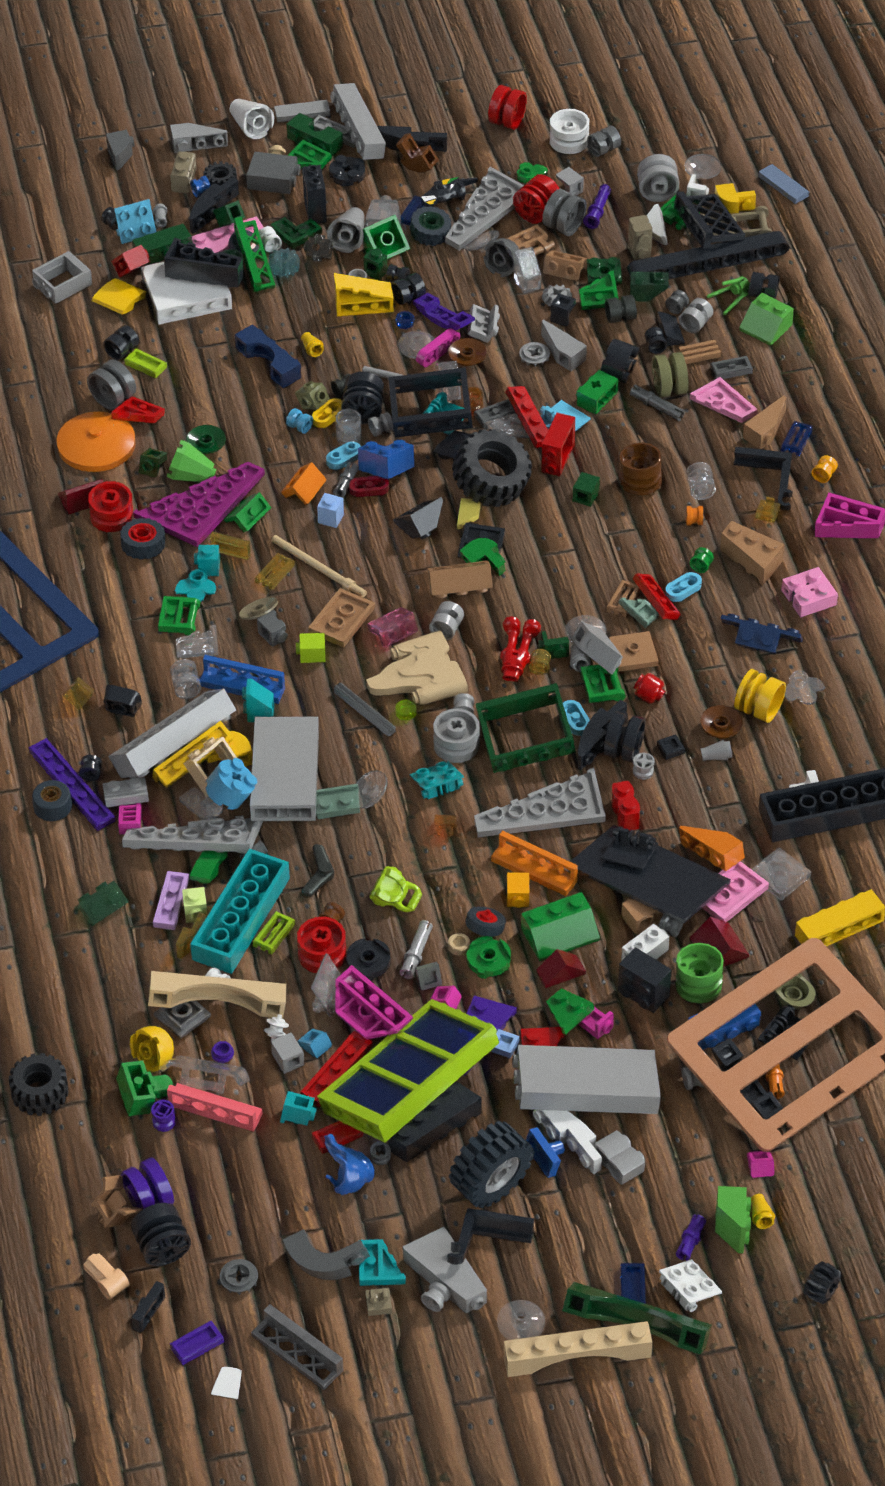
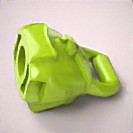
M386 866L377 879L369 897L375 905L381 907L386 905L393 906L402 912L408 913L416 909L422 893L417 885L406 881L401 871L396 867ZM408 889L415 890L407 907H405L402 902L408 893Z

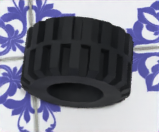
M40 1053V1055L30 1054L31 1057L28 1058L24 1056L21 1058L22 1061H17L14 1064L15 1068L10 1070L9 1085L14 1105L16 1107L19 1106L21 1112L27 1111L28 1115L37 1113V1116H42V1113L51 1114L53 1109L57 1111L60 1108L59 1104L63 1105L66 1101L65 1097H68V1082L64 1065L61 1064L59 1059L55 1060L52 1055L47 1057L45 1053ZM35 1082H47L46 1085L41 1087L30 1086Z

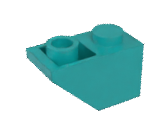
M247 679V686L242 688V700H246L243 703V714H247V722H255V717H273L274 694L253 679Z

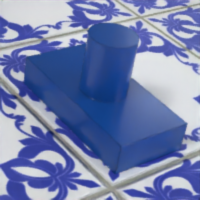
M537 1127L529 1129L526 1141L534 1150L532 1152L534 1160L547 1178L556 1176L561 1162L557 1155L563 1154L565 1151L562 1141L558 1140L548 1143Z

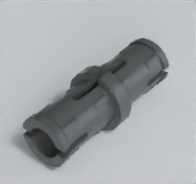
M349 462L344 472L338 477L339 482L333 490L335 496L340 497L341 494L342 498L345 497L350 481L354 479L359 470L356 463L353 462L352 464Z

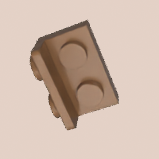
M551 250L545 255L543 273L578 281L581 269L586 266L587 258Z

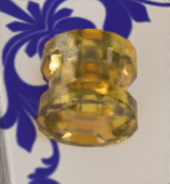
M544 649L532 651L529 670L536 675H545L550 669V653Z

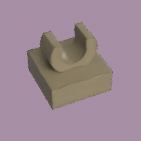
M389 1288L365 1290L368 1316L392 1313Z

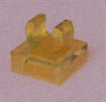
M766 496V500L760 501L755 519L775 523L780 511V504L774 503V498Z

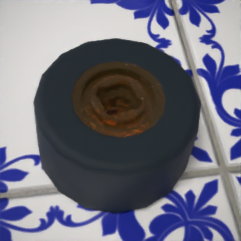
M49 780L38 784L33 790L34 812L39 818L53 822L65 818L70 813L72 801L70 790L66 784L56 780Z

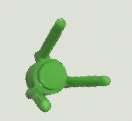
M741 276L724 281L722 285H731L712 292L706 297L711 298L729 290L735 295H740L723 312V315H726L744 297L748 296L747 291L749 290L750 283L747 278Z

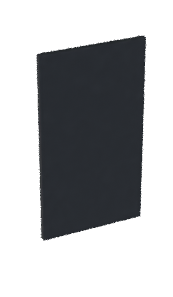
M616 825L610 827L570 861L578 865V873L682 923L687 922L731 882V879L661 846L656 847L643 870L603 860V854L615 837L612 836L614 828H618Z

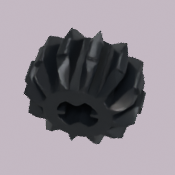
M821 1261L810 1271L804 1284V1294L815 1302L826 1303L838 1288V1284L841 1281V1272L833 1265Z

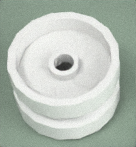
M563 109L554 113L550 118V145L552 148L564 154H575L586 149L588 146L587 137L589 135L588 116L576 109Z

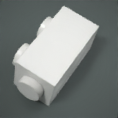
M652 924L622 947L621 961L635 947L654 959L659 958L669 950V936L667 932Z

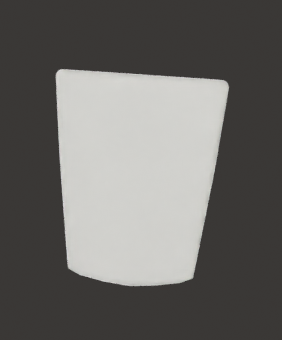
M222 1367L211 1394L238 1399L242 1371L233 1367Z

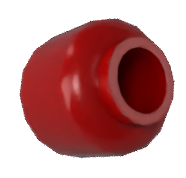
M651 673L641 674L633 687L636 689L635 695L648 704H652L655 700L659 702L666 692L663 690L664 682Z

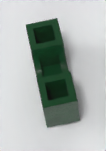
M298 113L286 124L287 138L294 142L300 143L302 140H305L331 153L332 156L343 148L342 132L329 126L322 131H314V119L302 113Z

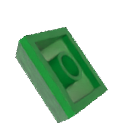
M396 215L363 228V249L367 253L371 249H380L389 259L410 249Z

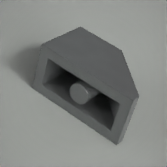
M127 129L106 134L107 149L116 170H120L133 155L134 139L133 136H129Z

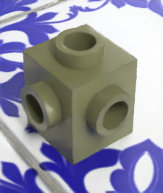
M310 381L295 392L302 409H314L316 411L330 400L323 383Z

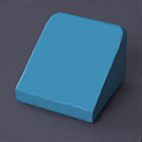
M311 1029L297 1041L300 1047L315 1058L320 1057L332 1046L327 1033L316 1029Z

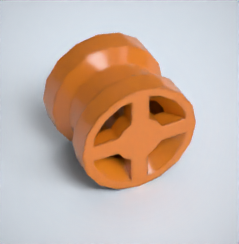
M686 506V526H691L692 524L703 525V506H698L697 508Z

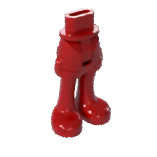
M509 616L504 619L502 624L504 631L508 635L507 647L501 652V671L504 680L517 682L519 676L523 674L526 664L530 661L528 648L531 640L539 635L541 625L536 620H526L523 625L520 648L516 650L521 623L516 617Z

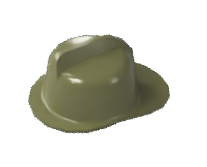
M798 974L775 990L778 994L779 1002L783 1006L791 1005L797 1010L810 1005L814 1001L816 994L814 987L801 974Z

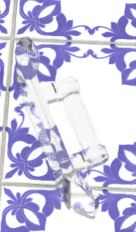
M176 1056L159 1067L162 1072L171 1066L181 1067L180 1084L216 1091L219 1094L224 1092L226 1076L233 1077L239 1086L250 1081L249 1075L243 1067L185 1056ZM189 1070L219 1074L218 1082L190 1078Z

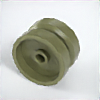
M682 352L670 353L668 359L664 354L653 356L652 376L657 396L667 397L671 395L672 391L675 395L687 394L688 372Z

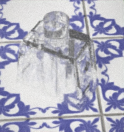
M387 195L382 196L380 200H372L365 217V227L392 215H396L401 226L398 201L391 200V197Z

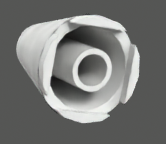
M235 99L230 105V113L244 134L252 139L265 137L268 134L269 128H272L274 125V113L265 104Z

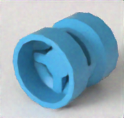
M296 408L289 412L286 419L287 426L297 428L303 434L307 433L313 424V417L311 415L302 414V411Z

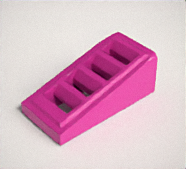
M141 803L119 806V835L125 834L127 829L141 828Z

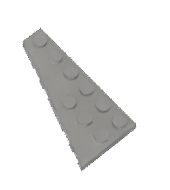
M489 167L487 175L482 178L480 186L475 189L465 205V210L460 213L458 221L453 224L446 235L445 243L460 251L515 209L513 196L524 185Z
M592 768L587 770L586 774L581 776L574 775L570 777V780L561 784L554 783L529 793L528 797L524 799H514L510 801L509 805L504 807H494L474 815V823L477 837L499 835L502 830L510 834L605 822L606 816L595 770Z
M244 815L235 816L236 819L225 821L222 818L188 822V826L176 827L175 823L168 824V827L163 829H157L154 826L127 829L122 839L123 847L131 849L151 848L153 850L173 849L174 851L194 850L196 852L207 850L219 853L225 851L246 853L249 848L252 849L263 821H251V818L244 819Z

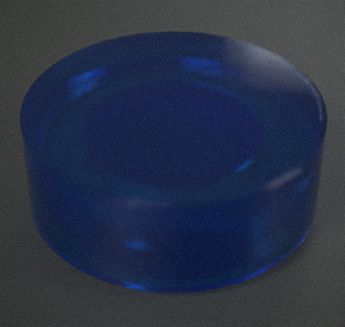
M408 311L399 312L395 317L397 327L401 329L411 328L414 325V315Z

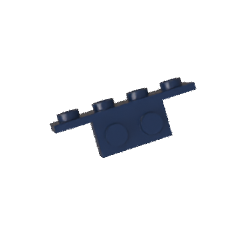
M728 613L727 616L721 615L722 623L739 627L735 644L776 654L780 637L801 643L803 640L799 631L792 628L782 630L779 629L778 625L767 623L766 626L759 624L758 620L748 618L747 621L739 619L738 615Z

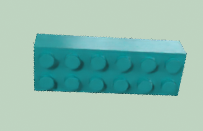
M249 848L190 943L193 961L213 968L216 967L230 974L234 972L289 881V862Z

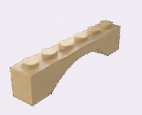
M151 971L148 1006L172 1008L189 1001L220 1000L243 1006L260 1017L272 1018L280 1014L283 1019L286 1004V984Z
M648 1321L504 1341V1361L507 1377L532 1374L551 1364L578 1357L608 1356L629 1361L651 1358L652 1338Z

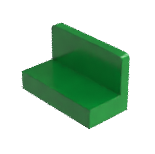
M258 492L244 499L224 521L228 523L234 520L244 533L272 507L262 494Z

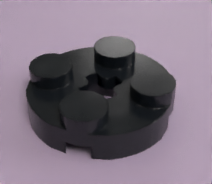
M338 155L329 166V176L333 178L334 183L342 186H351L356 181L359 183L365 178L364 161L361 158Z
M366 938L359 939L349 946L346 963L348 968L352 965L372 981L389 969L391 965L390 950L381 940L373 939V941H366ZM367 956L369 958L372 956L373 958L370 961H366L364 957Z

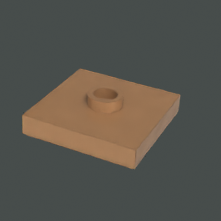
M650 631L609 637L610 641L623 656L618 672L658 666L659 661Z

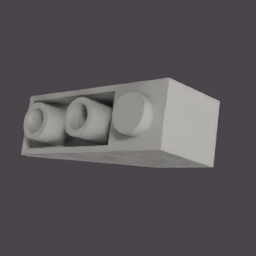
M192 123L170 125L174 153L228 146L227 130Z
M542 320L541 335L558 364L569 371H573L586 361L587 346L584 343L558 329L553 324Z
M581 621L572 640L578 648L609 673L613 674L616 668L620 666L623 656L602 629Z

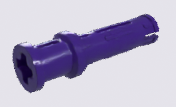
M606 184L600 186L594 203L589 206L588 214L583 219L584 225L590 229H595L599 226V219L604 214L603 207L611 192V188L609 189V186Z

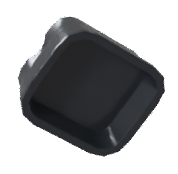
M106 685L103 700L106 711L135 717L137 711L142 706L140 693L124 687Z

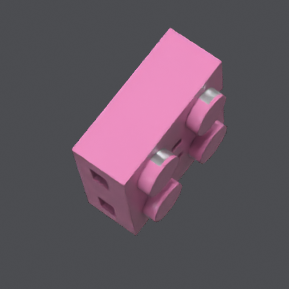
M819 567L782 579L781 591L788 601H793V608L800 618L837 605L838 593Z

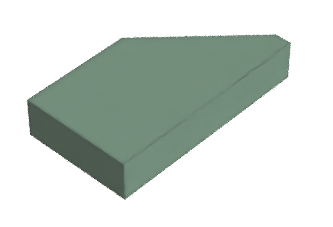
M621 598L618 602L644 628L659 617L655 608L644 599L626 600V598Z

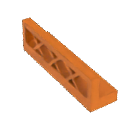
M503 830L499 834V846L491 855L492 862L515 873H529L530 880L564 896L569 894L577 883L578 865Z

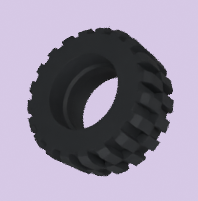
M486 429L479 430L478 433L473 432L469 437H466L454 458L452 470L453 478L457 481L458 488L464 491L463 494L466 497L469 496L473 499L472 501L476 503L481 502L484 506L500 507L501 504L505 506L515 501L521 494L531 476L532 463L531 460H528L530 456L527 451H524V446L521 442L518 443L514 436L510 437L504 431L496 432V429H489V431ZM478 460L494 462L504 471L505 476H496L487 472Z

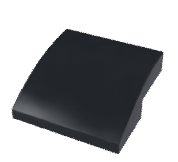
M465 523L457 557L461 558L460 550L464 546L478 538H487L496 542L499 549L498 553L500 554L506 532L505 528Z

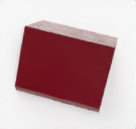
M103 479L58 492V496L68 515L89 508V493L96 485L103 483Z
M709 917L689 937L691 944L704 943L717 948L724 960L723 967L749 958V953L728 922Z

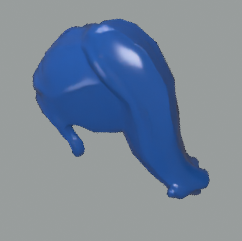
M332 1134L324 1136L328 1152L340 1164L338 1180H334L330 1175L325 1176L334 1185L335 1193L345 1195L357 1192L365 1183L373 1180L375 1175L374 1167L367 1156L362 1152L338 1144Z

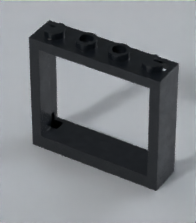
M466 367L388 377L395 438L473 428ZM462 385L465 409L398 417L396 394Z

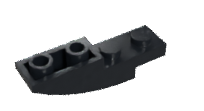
M377 126L386 142L385 147L400 152L396 144L404 134L410 133L418 147L430 145L433 151L447 152V133L412 132V127Z
M232 177L221 186L214 183L197 199L189 217L190 232L192 234L215 219L213 210L224 206L239 195L237 179Z
M619 700L609 711L600 708L590 719L580 739L577 769L582 770L586 765H590L600 752H604L605 738L612 715L615 711L627 714L626 702Z

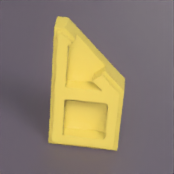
M461 498L457 529H462L465 523L474 522L479 519L481 502L476 503L472 501L473 499Z

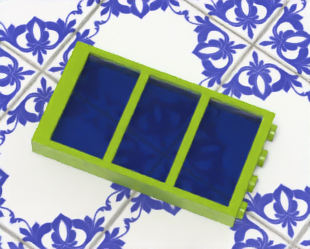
M431 999L412 1015L413 1019L398 1033L387 1036L317 1096L324 1114L385 1143L499 1044L496 1034L497 1030L491 1023H486L475 1016L463 1013L459 1009H454L445 1003Z

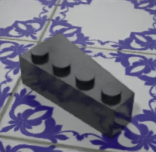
M455 1081L388 1140L391 1153L405 1162H409L430 1148L431 1144L436 1140H442L456 1127L460 1128L465 1125L466 1121L471 1117L480 1115L482 1113V1097Z

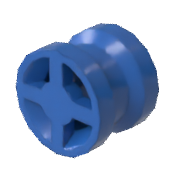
M206 176L200 177L199 180L193 179L190 181L191 190L196 198L200 197L211 186Z

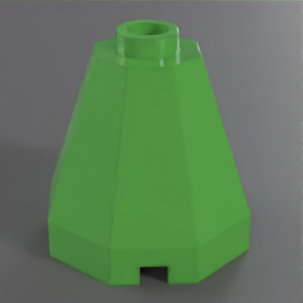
M181 440L179 444L183 445V447L179 446L169 468L172 473H167L166 477L173 480L202 482L213 477L217 469L213 468L214 463L191 443Z

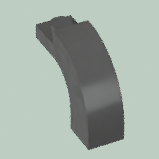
M304 1229L283 1239L288 1253L297 1265L307 1274L322 1280H338L351 1276L349 1267L359 1265L366 1258L370 1257L367 1248L361 1240L339 1251L323 1253L315 1249L311 1238Z

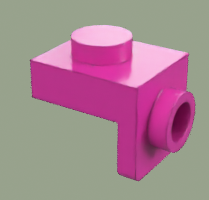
M594 1007L595 1010L578 1025L599 1039L602 1035L608 1034L614 1026V1013L609 1011L607 1014H604Z

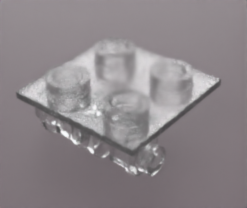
M328 953L323 958L311 989L316 995L312 1003L313 1011L317 1013L326 1011L328 1016L331 1017L335 1009V979L341 974Z

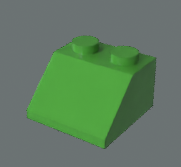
M761 293L751 303L739 330L771 346L792 326L794 308Z

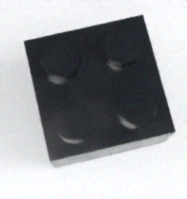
M635 947L619 963L618 991L624 997L638 1003L641 1008L655 1013L670 997L672 969Z

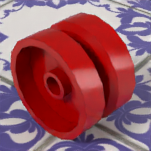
M499 85L495 89L489 104V122L499 126L503 124L504 127L512 130L517 129L526 110V92L518 89L512 91L510 87Z
M106 481L92 488L89 493L88 502L90 520L94 527L104 532H118L122 530V527L127 522L133 520L132 493L127 486L116 481Z
M315 917L307 920L300 926L297 932L298 959L301 965L306 970L316 974H328L339 969L346 960V932L342 924L329 917Z

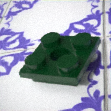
M593 257L586 260L588 285H591L598 278L602 279L607 276L610 271H614L616 286L622 284L620 259L616 257L609 259Z

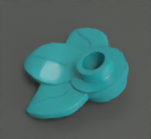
M200 569L191 571L188 578L180 580L175 588L176 594H187V597L197 598L200 602L203 601L206 594L212 595L216 592L215 583L208 580V576Z

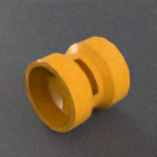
M828 455L822 456L812 470L813 478L821 483L828 482L838 467L836 460Z

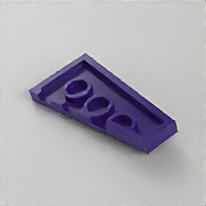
M474 996L466 1014L475 1016L486 1023H491L498 1031V1029L503 1030L508 1020L515 1016L517 1007ZM459 1029L449 1053H457L475 1036ZM473 1067L464 1073L463 1076H466Z

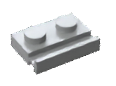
M132 778L130 780L103 783L106 807L149 802L145 778Z

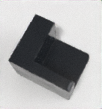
M558 293L551 304L550 322L567 327L569 325V314L576 305V299Z

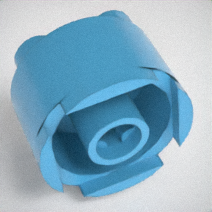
M238 758L223 760L206 779V792L217 805L221 806L224 804L229 806L227 809H237L254 790L257 778L244 766L242 760Z

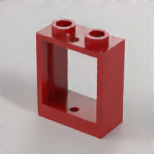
M556 413L542 443L541 472L561 476L575 445L574 416Z

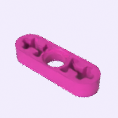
M452 328L447 329L418 352L416 362L423 367H428L448 352L450 345L460 339V333Z

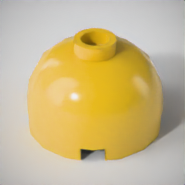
M147 1026L135 1031L136 1033L130 1038V1050L133 1059L137 1057L139 1061L143 1060L147 1072L150 1071L151 1073L167 1066L174 1055V1045L170 1035L161 1027Z

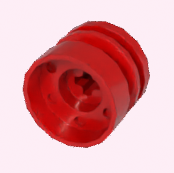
M537 174L514 194L513 205L515 210L524 220L532 224H538L543 221V212L547 201L560 188L550 177Z

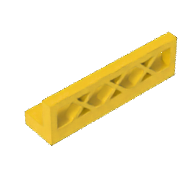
M219 721L153 769L152 778L155 782L160 780L166 788L189 772L183 763L189 759L188 755L196 749L201 750L206 740L211 737L215 739L224 737L226 742L229 743L233 740L234 736ZM213 749L202 759H200L197 763H202L204 760L213 755L216 751Z

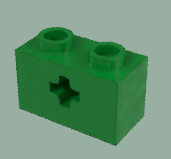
M598 370L589 377L583 386L577 389V406L596 415L618 393V379Z

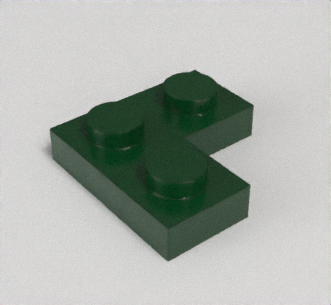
M283 217L270 224L276 235L292 249L323 234L322 227L312 219L295 226L290 220Z

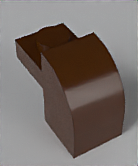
M410 133L404 134L396 144L403 155L400 162L409 170L419 173L429 171L439 160L430 145L418 147Z

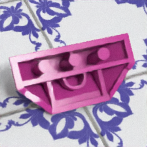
M352 965L335 979L336 1014L366 1040L396 1034L413 1019L412 1015Z

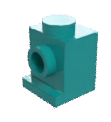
M288 1091L280 1123H285V1120L295 1124L307 1126L308 1122L314 1121L317 1110V1108L313 1107L315 1098Z

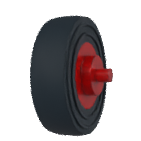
M473 907L468 911L465 923L476 934L494 937L502 934L506 919L500 912L494 909Z

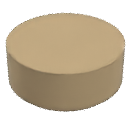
M456 933L448 939V949L454 955H464L470 948V939L465 934Z

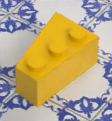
M334 273L337 317L394 312L393 293L390 282Z

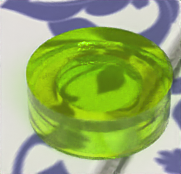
M411 700L399 701L395 706L396 716L401 720L414 718L416 716V704Z

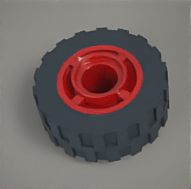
M150 518L133 519L127 522L122 527V531H120L122 551L134 559L143 560L156 557L165 548L164 527L156 520H151Z

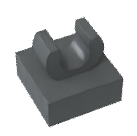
M437 962L415 967L421 991L442 985L440 968Z

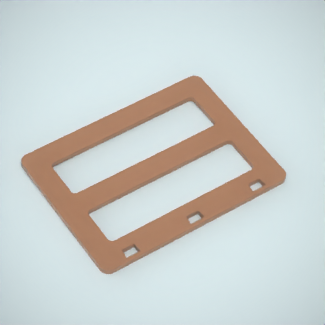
M810 938L670 1032L667 1037V1044L760 1150L769 1152L885 1071V1063L881 1058L885 1055V1010L821 940ZM810 966L817 967L837 989L839 994L726 1072H722L698 1045L699 1041ZM854 1012L858 1013L881 1038V1041L769 1119H763L740 1093V1090ZM838 1088L842 1093L833 1099L830 1092ZM786 1124L790 1130L781 1135L777 1129Z

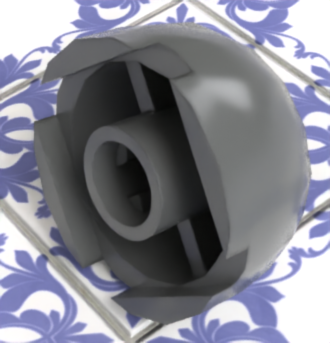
M500 238L494 240L484 249V251L486 250L483 257L484 262L492 274L497 272L502 275L500 277H505L512 274L520 265L521 251L517 244L510 239Z

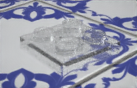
M777 848L751 869L769 883L767 890L781 901L811 877V871L781 848Z

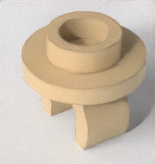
M272 145L271 148H268L267 153L285 155L286 150L280 145Z

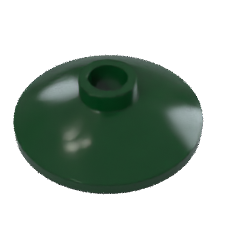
M201 425L193 428L188 433L186 441L191 443L201 453L210 454L217 452L224 446L226 436L223 430L216 426Z

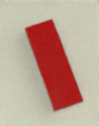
M637 573L634 575L633 581L661 618L677 620L681 615L655 579L649 574Z

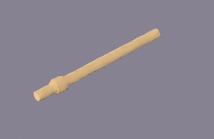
M273 536V543L341 584L342 588L346 591H352L363 598L366 596L367 591L356 585V582L352 579L341 576L279 536Z

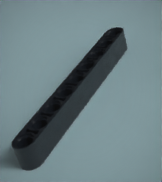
M773 231L745 237L743 240L712 244L707 249L697 247L636 260L629 263L627 272L634 285L640 286L781 256L789 251L790 246L781 231Z

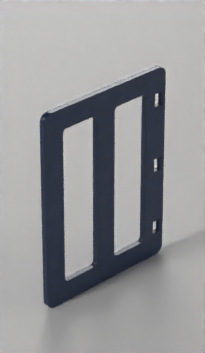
M0 531V560L71 630L51 643L40 646L0 605V635L22 657L19 661L0 671V692L95 640L99 636V630Z

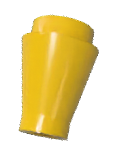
M309 332L301 336L306 353L309 356L318 357L323 353L324 345L321 340Z
M755 1194L751 1197L752 1222L759 1229L770 1228L774 1224L775 1214L762 1194Z

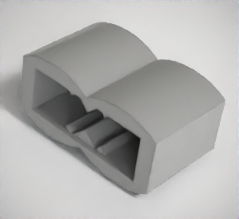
M616 1130L594 1144V1148L602 1157L601 1164L609 1170L610 1174L619 1184L622 1185L644 1172V1155L631 1147L629 1138L626 1135H622L619 1131Z

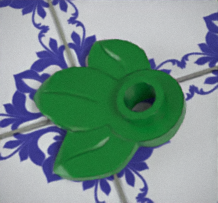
M524 162L519 165L516 173L517 179L522 183H527L537 174H547L548 168L543 165L536 164L533 166L530 162Z

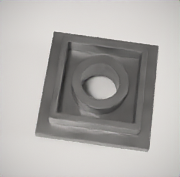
M195 1000L176 1005L172 1008L161 1007L154 1012V1016L182 1039L211 1017V1013ZM179 1011H187L183 1015L177 1014Z

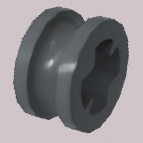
M376 1142L371 1145V1161L376 1165L387 1164L391 1159L390 1146L384 1142ZM384 1151V1155L381 1153V1156H378L376 1152Z

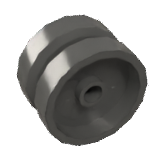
M563 189L556 190L544 208V226L558 230L559 233L566 236L573 235L585 217L587 204L585 199L572 195Z
M114 359L108 360L100 369H96L87 377V385L92 396L100 405L109 410H114L124 400H127L136 393V383L132 374L121 362Z

